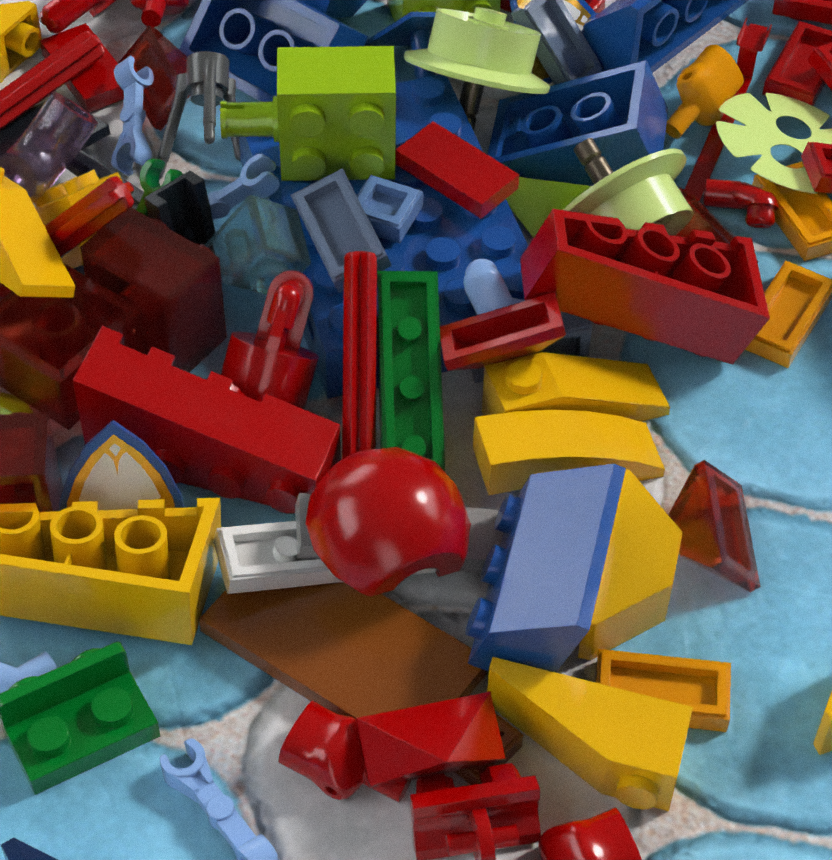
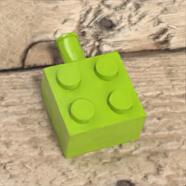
M394 46L277 47V96H273V101L220 102L222 139H228V137H273L274 142H279L281 181L321 180L342 168L348 180H368L370 175L383 179H395L396 82Z

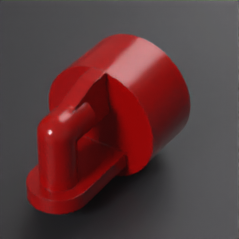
M294 270L278 274L269 286L257 333L241 331L231 333L220 375L232 379L233 384L249 398L258 401L266 393L300 408L306 406L319 356L316 353L300 346L314 298L313 285L306 275Z

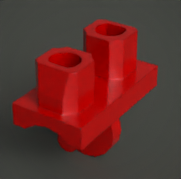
M512 763L488 766L480 774V784L455 787L453 779L447 777L444 773L419 777L416 781V794H410L413 848L416 860H431L474 853L475 860H496L495 849L538 843L541 838L538 811L540 787L536 776L521 777L516 767Z

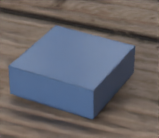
M373 175L369 176L357 195L377 237L399 244L423 207V191Z

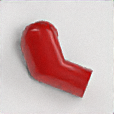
M705 180L703 206L747 210L745 221L748 226L763 229L774 225L775 210L779 209V205L775 195L771 192L742 181Z

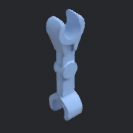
M131 55L114 68L115 79L124 91L123 109L120 113L123 131L119 136L111 161L115 169L128 177L133 174V162L143 166L147 160L152 158V151L145 134L142 133V124L146 118V112L143 110V90L154 81L153 71L147 66L137 73L135 72L133 65L135 59Z
M264 154L254 155L245 163L238 179L219 191L210 192L208 199L213 220L227 216L231 208L253 194L260 198L272 195L279 188L280 184L279 179L271 173L276 169V163Z
M192 738L184 741L186 752L190 759L194 761L189 767L176 768L170 764L169 758L165 754L160 756V765L165 782L169 787L181 792L200 805L207 814L210 825L218 829L234 849L237 860H278L276 850L262 834L257 836L236 811L233 800L229 796L224 795L214 783L204 748L198 741Z

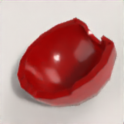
M398 447L362 450L336 463L309 496L305 522L314 551L331 573L361 594L369 597L394 590L404 579L424 569L436 568L435 573L438 577L460 571L468 552L471 526L462 495L454 481L433 460Z

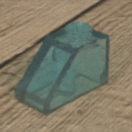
M249 195L187 264L188 274L267 295L272 280L278 274L289 270L303 273L311 264L298 210Z

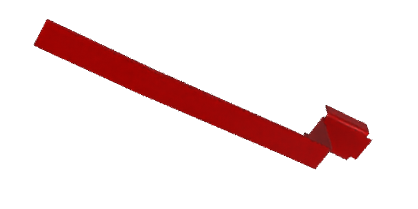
M747 18L745 19L736 42L737 46H740L737 65L743 75L744 83L734 96L747 92L753 77L757 52L763 50L771 32L772 24L767 31L768 27L753 23H750L749 26L746 25ZM723 114L719 121L734 123L735 119ZM716 123L712 125L682 193L684 197L700 201L704 192L705 180L710 179L724 146L718 134Z

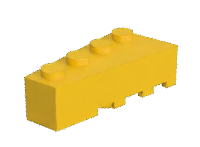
M197 498V507L165 508V499L138 500V509L98 510V501L72 502L71 507L60 511L39 512L36 503L0 504V616L192 645L199 625V618L202 615L218 565L213 540L216 528H221L220 498Z

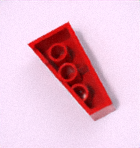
M552 209L520 258L524 300L555 292L560 311L590 320L598 325H607L642 336L650 341L665 343L693 352L701 357H710L732 365L770 319L752 238L735 236L730 243L715 242L716 239L713 232L693 229L688 237L668 235L665 226L645 222L640 230L626 229L618 218Z
M105 326L101 327L73 378L85 445L114 420L142 439L166 465L175 483H183L210 490L224 498H241L271 506L282 513L294 514L298 494H312L330 468L341 460L340 424L266 393L258 401L249 398L233 384L232 379L213 371L210 372L207 379H203L172 366L176 356L153 346L148 355L121 344L123 334Z

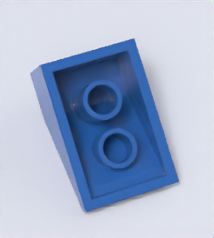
M647 60L552 85L547 94L522 93L500 99L487 155L518 173L519 177L593 186L594 183L586 172L585 166L581 164L573 149L582 141L593 138L601 151V156L606 159L613 172L637 159L663 150L668 107Z

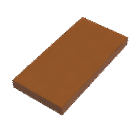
M344 582L227 594L225 590L199 618L200 631L309 701H315L337 714L353 717L354 719L469 696L488 673L486 670L468 664L472 649L468 645L383 594L369 597L361 594Z

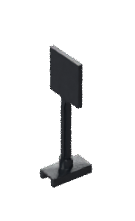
M55 91L0 131V167L22 184L56 165L63 166L77 177L94 169L99 179L115 172L82 150L111 134L109 125ZM189 170L144 197L167 289L181 297L188 292L187 278L203 268H206L214 275L223 270L203 178ZM121 177L123 183L129 182L123 177ZM131 183L134 188V192L131 194L134 199V205L127 211L134 215L144 191Z

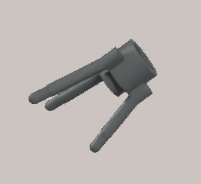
M210 51L192 53L187 57L186 73L177 75L176 94L157 159L165 162V167L160 173L159 180L164 176L187 96L191 95L190 100L192 103L204 106V141L207 144H212L215 141L216 106L220 105L223 99L227 102H236V80L229 77L230 61L225 55ZM231 137L235 158L241 161L239 137Z

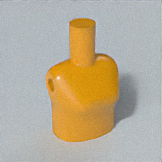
M718 45L707 46L699 57L678 75L676 87L682 103L667 120L666 133L669 136L679 139L694 120L701 126L714 125L724 114L719 111L721 105L732 98L743 85L744 79L738 65L724 48Z

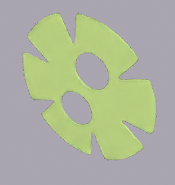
M750 93L736 95L721 105L719 108L720 112L745 125L716 121L718 134L725 147L734 157L762 155L750 168L751 171L789 189L813 194L818 193L813 190L805 166L795 169L780 164L772 157L771 148L775 145H787L803 153L808 142L832 144V128L820 129L830 118L829 114L803 101L773 93L765 94L770 111ZM782 116L797 118L810 128L811 136L807 139H796L787 136L779 130L776 120Z

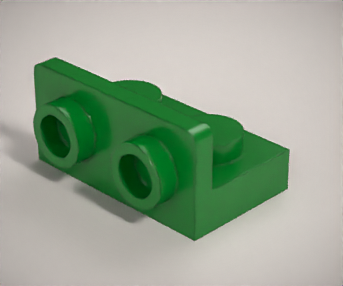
M114 642L101 649L93 648L77 655L70 663L40 676L21 679L7 691L0 693V722L3 732L35 795L160 737L158 721L130 672L127 653L121 642Z

